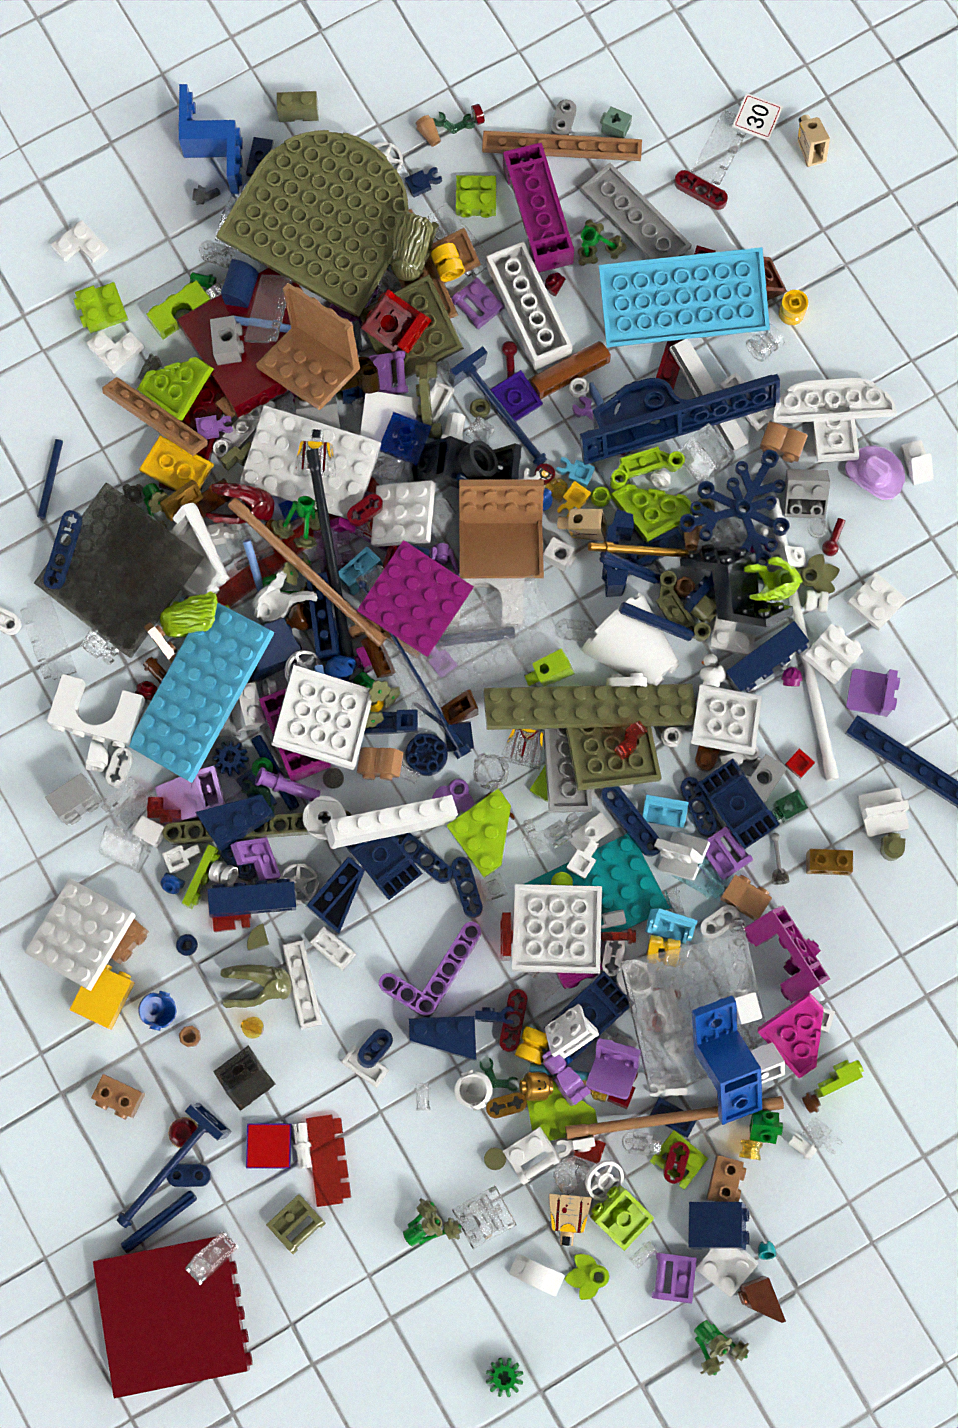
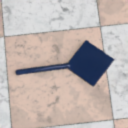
M417 702L414 703L415 707L445 728L440 719ZM471 722L452 725L464 746L468 744L470 749H474ZM445 732L447 751H456V748Z

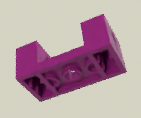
M287 688L259 699L273 736ZM278 747L291 781L296 782L331 768L329 762Z
M784 906L771 910L744 928L747 940L754 944L755 947L778 935L780 945L787 949L791 955V962L796 968L799 967L801 970L779 984L782 988L781 993L786 1000H790L793 1003L830 980V977Z

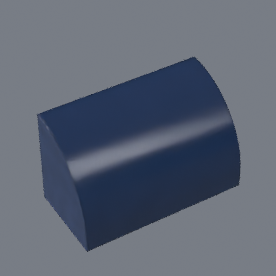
M231 260L221 291V296L226 305L248 308L259 275L252 265L241 260Z

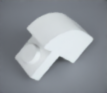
M517 1254L509 1272V1275L554 1296L557 1295L565 1276L521 1254Z

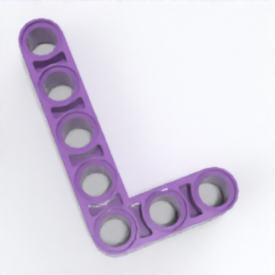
M468 922L462 927L423 992L392 973H385L380 977L379 986L381 990L420 1016L429 1017L433 1015L481 937L480 926L475 922ZM470 927L475 928L478 932L474 938H469L465 934L466 930ZM457 946H464L466 953L463 956H456L454 949ZM446 964H451L455 967V971L451 975H446L442 971L443 967ZM387 978H392L395 981V985L391 989L383 987V982ZM436 982L443 985V991L438 994L431 991L432 985ZM407 989L413 992V998L409 1001L401 998L402 992ZM423 1001H429L432 1004V1008L428 1012H422L420 1004Z

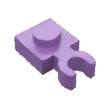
M216 415L195 418L197 432L206 439L220 437L219 431L224 433L233 432L232 426H224L225 423L232 422L231 416H224L218 421Z

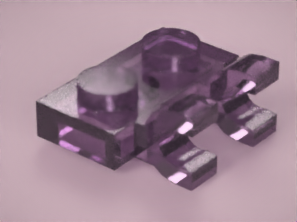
M331 528L338 570L342 568L341 563L347 564L355 557L353 550L339 553L337 544H350V532L335 533L334 528ZM321 530L313 531V537L317 542L315 547L321 573L328 572Z

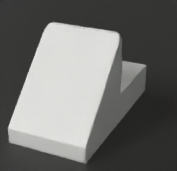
M922 440L902 445L901 451L913 485L933 480L931 453L926 454Z

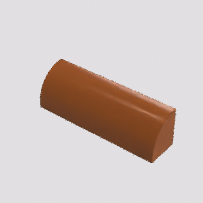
M598 341L530 377L528 381L539 398L543 399L569 385L573 379L582 378L610 363L611 354L601 341Z

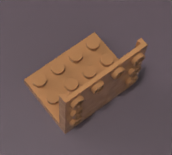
M288 283L283 288L291 329L256 364L257 369L318 410H321L360 369L353 325L348 319L338 316L333 309L321 305L316 298L306 295L299 287H294Z
M544 479L459 480L460 578H544L542 532Z

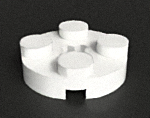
M329 796L317 797L305 807L303 813V823L308 833L320 840H328L325 828L329 821L323 824L322 820H319V816H323V813L326 812L328 817H331L330 820L346 817L343 806L335 798Z

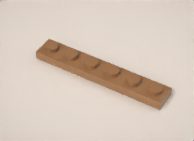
M118 377L102 387L103 394L192 456L207 446L206 438Z

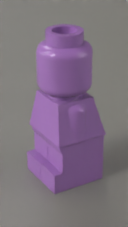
M550 1050L542 1056L544 1066L551 1075H555L554 1081L558 1090L570 1106L577 1104L591 1093L580 1076L571 1067H565L567 1063L560 1055L554 1057Z

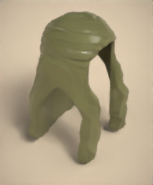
M410 212L401 213L395 217V227L392 234L393 254L389 258L388 263L391 265L393 274L398 279L415 281L420 278L425 263L429 259L436 230L439 227L436 222L431 223L427 217Z
M247 964L221 969L220 975L223 978L247 979L263 987V990L253 998L224 999L222 1004L225 1008L254 1007L270 999H287L291 993L290 975L282 968Z

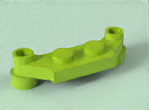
M655 447L620 458V466L613 471L610 477V486L614 490H618L626 484L628 479L662 468H666L670 472H676L683 466L685 457L681 452L674 451L669 454L659 450V447Z

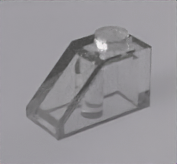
M222 1231L196 1254L185 1269L201 1285L232 1255L238 1246Z

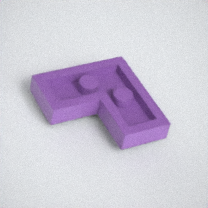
M267 837L235 842L231 845L237 865L254 863L260 881H272L280 878L281 875Z

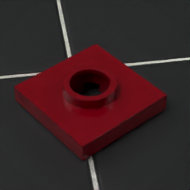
M383 294L360 328L395 352L398 347L397 345L416 317ZM385 315H391L395 319V325L390 330H385L381 327L380 323Z

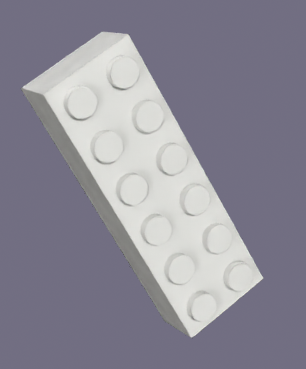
M524 241L486 256L488 271L534 370L571 356L572 344Z

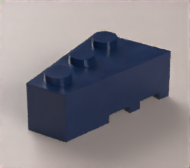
M262 794L195 812L220 851L225 850L233 843L276 817Z
M347 857L305 907L335 933L340 934L365 870L350 857Z
M475 1016L409 1019L411 1043L477 1062Z

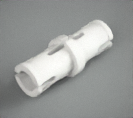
M307 1123L292 1125L295 1137V1145L293 1146L297 1152L298 1169L312 1167L309 1149L311 1142H308Z

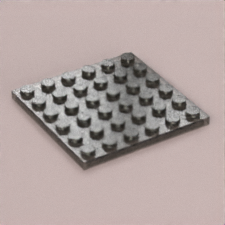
M106 482L82 515V526L74 553L72 554L70 566L68 567L69 570L66 574L65 583L60 589L46 587L43 581L47 568L46 565L34 584L127 657L132 658L149 635L144 626L150 622L154 626L156 625L162 611L170 606L204 559V556ZM70 535L63 541L62 544L64 546L71 543ZM62 554L57 555L55 558L58 566L65 563V557ZM53 567L52 570L56 571L54 577H50V581L54 584L58 583L59 579L56 578L57 572L61 573L62 569Z

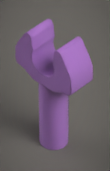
M580 396L579 401L585 408L580 409L577 405L573 404L572 409L575 416L578 418L587 416L593 421L592 400Z

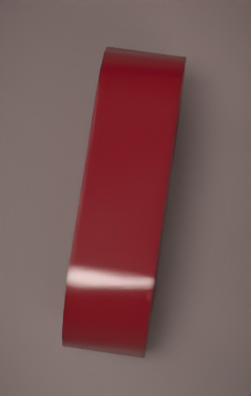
M370 494L352 506L347 512L349 523L352 526L359 527L379 514L383 509L382 498L377 494ZM371 500H372L373 502H377V501H378V503H377V506H378V507H377V508H374V507L372 506V507H370L369 509H367V508L370 506V501H371ZM362 511H364L360 515V520H357L356 518L352 519L354 512H356V514H359Z
M681 1141L673 1142L670 1145L663 1168L665 1180L672 1184L679 1183L682 1180L689 1158V1147ZM682 1145V1150L685 1151V1154L680 1155L678 1161H675L676 1153L673 1150ZM675 1163L677 1164L676 1171L679 1173V1176H674L673 1179H670L671 1177L667 1172L673 1169Z

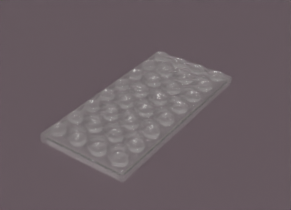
M530 575L461 606L428 658L398 639L438 708L448 705L449 701L466 690L470 689L473 694L533 667V662L561 648L564 653L567 652L534 575ZM392 637L386 639L380 647L408 710L418 709V718L434 711L435 709Z

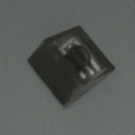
M249 1045L213 1071L226 1094L240 1111L276 1085Z

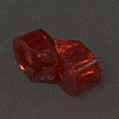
M640 720L627 728L625 740L614 749L621 760L633 754L637 747V740L647 732L646 727Z

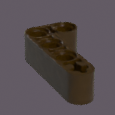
M358 357L360 369L338 392L359 386L364 393L378 392L380 390L377 367L368 357ZM297 396V398H298L299 400L305 401V400H303L302 398H300L299 396Z

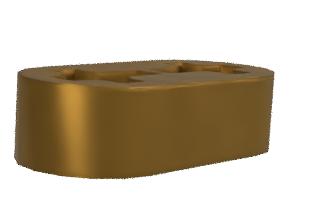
M519 1092L497 1097L487 1103L486 1112L494 1119L516 1114L526 1108L527 1100ZM515 1096L523 1100L519 1109H516V1106L508 1107L507 1103L514 1101L513 1097ZM494 1102L497 1105L505 1104L506 1107L500 1109L498 1115H495V1112H490L489 1109L493 1107L492 1103Z

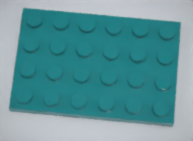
M628 834L595 850L591 857L596 862L585 879L566 868L569 864L568 862L524 883V885H551V880L556 873L565 872L571 876L573 880L572 886H602L601 914L623 909L626 924L601 929V942L648 920L650 909H670L641 850Z

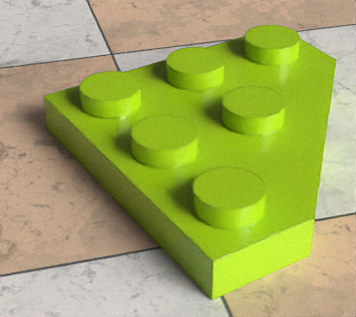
M198 357L189 358V361L177 362L164 366L163 369L157 371H148L137 390L172 416L182 421L214 368Z
M627 484L611 494L612 500L621 511L633 514L634 528L646 543L679 525L683 515L691 514L690 506L692 503L686 495L677 494L675 496L665 494V491L636 488V485Z
M499 788L446 825L484 878L502 866L511 805Z
M552 1080L553 1093L549 1095L547 1100H527L532 1131L541 1127L549 1141L567 1138L565 1126L598 1123L594 1108L582 1100L570 1106L558 1090L554 1080Z

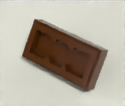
M223 478L222 480H220V481L217 482V483H228V482L226 481L225 478ZM207 489L202 493L203 499L195 505L204 519L207 512H214L233 497L220 495L211 489Z
M368 637L361 640L377 678L394 675L396 671L384 644L378 647Z

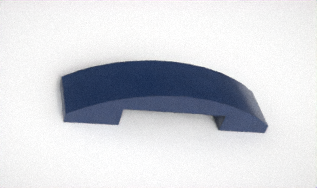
M418 709L382 712L384 720L381 723H377L375 727L365 728L364 735L398 734L418 731Z

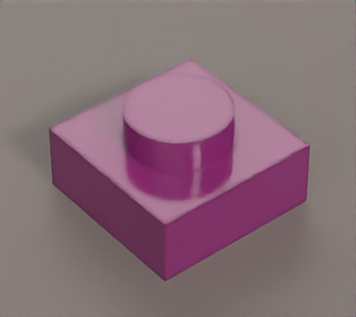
M338 517L330 520L332 531L342 535L356 532V527L352 526L346 518Z
M364 646L357 648V656L354 659L358 668H363L364 672L373 670Z

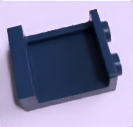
M689 1202L688 1247L693 1250H702V1248L746 1250V1245H749L750 1241L749 1231H746V1222H749L750 1219L749 1208H746V1204L743 1202Z

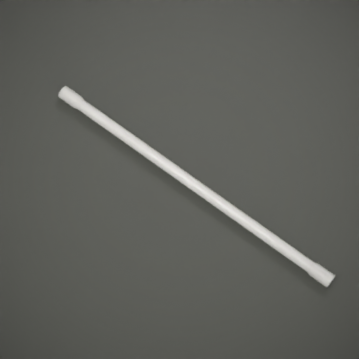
M776 498L775 508L768 510L770 518L774 520L782 517L778 498ZM767 501V504L773 505V502ZM776 527L778 530L783 531L782 527ZM775 535L778 549L788 546L786 535ZM796 590L788 598L790 606H793L792 617L793 621L797 623L807 637L799 595ZM807 643L808 648L800 655L822 752L826 780L833 781L839 779L836 761L833 757L815 669L802 658L810 649L809 643Z

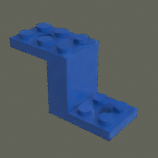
M179 84V143L184 158L227 157L226 176L231 194H239V186L243 185V177L240 174V168H243V158L240 149H243V138L241 137L240 127L237 128L235 120H193V114H196L193 92H189L187 84Z
M731 995L721 998L713 1003L692 1010L694 1054L717 1090L718 1117L721 1124H727L762 1110L761 1067L737 1030V1009L734 997Z

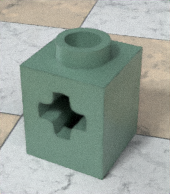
M610 106L608 112H604L601 117V132L614 138H625L631 126L632 115Z

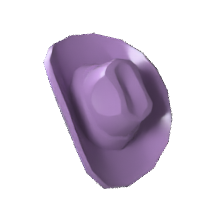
M874 445L860 448L859 459L847 460L845 465L846 475L853 482L882 500H892L901 492L905 482V470L900 459L891 451Z

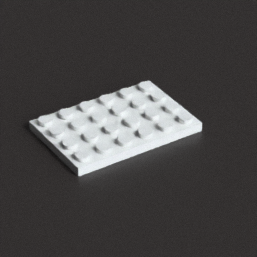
M264 405L239 484L260 488L271 495L292 502L298 501V498L301 496H309L315 500L307 457L304 459V469L302 471V453L300 452L301 455L298 457V449L302 441L303 443L304 441L323 442L322 444L328 442L330 444V453L331 445L334 447L335 460L333 461L327 456L328 452L326 453L324 472L322 470L323 458H320L328 513L348 519V510L365 497L382 443ZM313 429L321 430V438H312ZM318 449L319 457H323V449ZM354 512L352 519H357L359 514Z

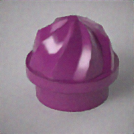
M789 667L784 670L781 680H783L784 686L796 687L800 686L802 675L797 668Z

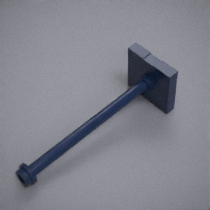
M483 346L450 369L448 382L452 387H455L467 377L472 378L534 458L532 463L539 466L548 460L545 457V453L540 454L477 373L478 369L485 365L488 354Z
M201 1103L190 1104L185 1110L198 1123L197 1129L125 1213H119L117 1222L122 1227L127 1228L133 1224L131 1219L204 1133H209L219 1141L227 1138L232 1132Z

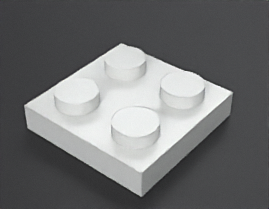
M875 572L847 604L879 631L907 599Z
M710 1249L696 1266V1270L731 1298L758 1266L759 1262L744 1250Z

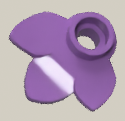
M455 779L448 786L439 787L432 796V799L452 795L458 814L461 810L466 812L474 806V800L469 794L468 784L462 779ZM459 786L462 788V792L456 793L454 789Z

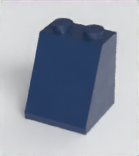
M284 618L262 625L273 631L274 635L247 683L255 682L256 684L285 669L289 657L295 652L302 650L300 643L295 640L292 634L291 626L286 623Z

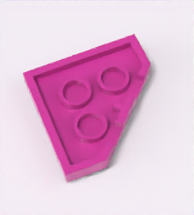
M810 992L758 1027L757 1031L768 1044L773 1042L784 1059L785 1064L799 1079L817 1067L823 1020V1006Z

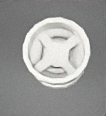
M807 590L804 604L805 611L815 609L826 613L829 598L828 592L821 591L820 593H815L813 590Z
M217 860L211 865L208 876L211 881L221 882L227 887H232L238 878V868L232 865L226 866L224 862Z

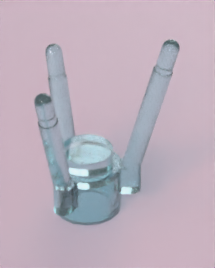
M703 859L702 864H698V867L709 879L704 885L707 888L706 890L685 878L672 875L674 878L702 893L707 899L710 896L717 899L727 888L705 859Z

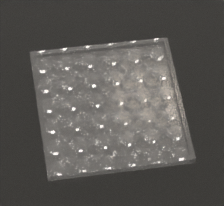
M746 933L734 934L620 962L649 1092L709 1078L694 1054L692 1010L727 996L730 990L740 988L741 990L747 989L748 992L756 993L762 1019L745 1024H737V1030L750 1051L768 1044L757 1032L758 1027L764 1024L766 1020L745 936Z

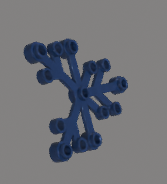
M766 450L761 457L762 466L753 482L748 472V464L744 461H739L736 464L735 472L741 476L747 492L744 499L737 478H729L726 484V488L732 492L734 500L715 491L712 482L702 481L697 489L698 496L702 499L711 498L729 507V509L715 512L704 507L700 502L695 501L690 506L691 514H685L681 517L679 522L680 529L683 532L689 533L696 526L706 524L701 529L699 537L702 541L707 542L711 539L712 531L718 520L736 516L742 519L748 534L743 545L738 549H746V552H750L752 546L756 555V564L765 565L768 568L770 566L768 564V559L771 558L770 553L777 549L778 542L774 538H767L757 533L751 519L772 528L773 533L778 536L785 535L789 530L790 524L783 517L774 520L756 511L763 508L767 510L774 509L777 503L774 496H767L765 499L752 502L755 496L770 492L779 494L784 491L786 484L781 479L760 486L768 470L776 466L779 459L777 452ZM766 459H771L772 463L767 462ZM743 466L745 470H740L738 467ZM733 482L736 486L732 487L729 483ZM780 484L782 488L779 489L775 485ZM702 490H707L709 493L705 494ZM767 501H772L773 505L767 504ZM697 506L700 510L695 511L693 507ZM744 508L746 512H741L739 509ZM684 523H689L691 527L684 526ZM776 527H782L783 531L778 530ZM707 532L709 536L705 537L702 533ZM768 543L774 544L775 547H769ZM759 560H764L766 564L759 563Z

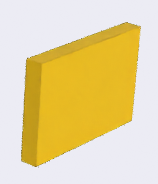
M160 435L140 466L139 471L175 491L190 480L197 482L200 489L214 464L197 454L192 456L169 439Z

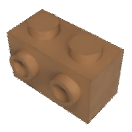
M735 875L720 900L736 907L739 912L756 921L761 917L772 897L769 896V892L760 886L756 888L751 885V881L747 877Z
M133 919L111 958L119 964L126 962L133 954V949L137 945L140 946L146 940L149 931L137 920Z
M103 1074L91 1098L96 1100V1106L104 1110L110 1107L116 1110L115 1115L126 1120L128 1116L134 1118L145 1093Z
M717 1155L706 1199L714 1202H739L741 1190L738 1189L740 1180L744 1181L746 1168L743 1167L744 1162Z

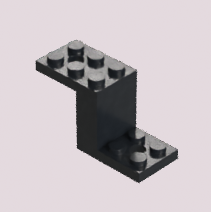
M449 436L413 447L408 483L432 480L434 483L441 482L459 489V481L456 480V476L459 472L465 475L460 466L459 453L462 448L470 443ZM514 443L494 449L493 451L498 460V471L487 480H518L522 446ZM474 454L476 463L484 470L481 460Z
M706 544L701 549L689 551L688 555L680 558L681 566L713 572L717 619L769 627L793 615V606L784 605L783 602L770 603L764 600L750 599V595L759 593L757 572H744V567L756 564L755 553L746 552V549L732 550L727 546L718 548L714 547L713 544Z

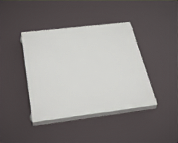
M382 392L365 393L360 436L381 442L380 453L411 457L419 398Z

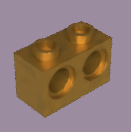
M809 849L806 853V874L849 876L853 872V850Z

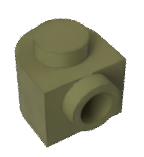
M704 596L691 611V614L701 622L705 623L707 621L710 623L717 615L715 612L716 600L712 597Z
M888 833V836H884L881 839L880 852L884 859L895 861L903 855L906 839L900 838L901 834Z

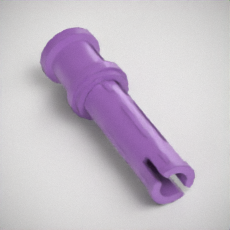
M264 767L259 769L256 776L255 785H264L272 788L274 792L284 791L311 802L320 796V790L288 780L281 773L274 774L266 771Z

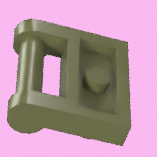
M298 1194L266 1226L294 1255L298 1251L297 1248L319 1227L322 1228L326 1222ZM310 1216L313 1221L290 1241L287 1236Z

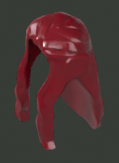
M214 483L209 486V489L217 494L242 500L250 512L259 520L268 521L273 516L275 502L271 494L265 490L237 483ZM206 513V517L212 519L215 523H246L235 513Z

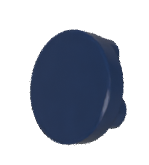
M425 733L417 734L409 742L405 756L407 764L413 772L421 776H432L444 768L447 763L448 752L446 744L436 735Z

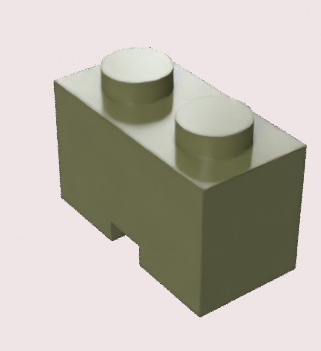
M277 92L279 122H295V120L303 119V121H319L317 92Z

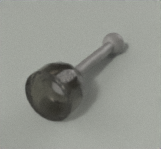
M773 833L771 839L774 841L777 869L772 873V884L783 885L790 882L789 875L785 869L781 868L778 844L780 836L778 833Z

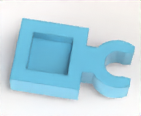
M561 457L560 462L565 464L566 467H557L556 472L561 475L569 474V481H576L580 485L588 487L595 467L589 464L584 465V462L579 460L571 464L569 459Z

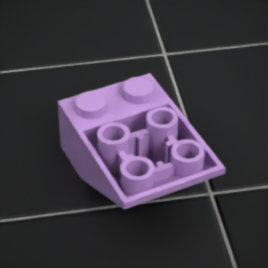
M215 766L200 769L193 783L178 777L155 787L165 826L169 823L199 819L195 812L226 804Z

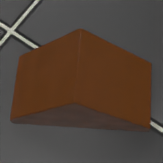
M470 689L440 707L449 725H454L479 715L478 706Z

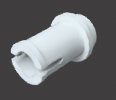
M798 1133L788 1143L804 1155V1159L810 1160L817 1151L814 1147L815 1144L811 1145L799 1136Z

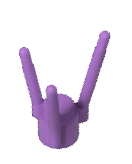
M445 543L435 544L431 548L430 558L441 565L446 564L450 559L456 575L460 576L454 558V549H449V546Z

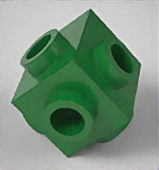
M764 1110L752 1113L749 1125V1140L776 1144L778 1135L781 1136L783 1131V1122H779V1113Z

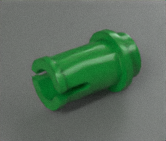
M192 272L190 275V283L197 280L201 287H206L207 290L215 289L217 278L213 277V274L207 276Z

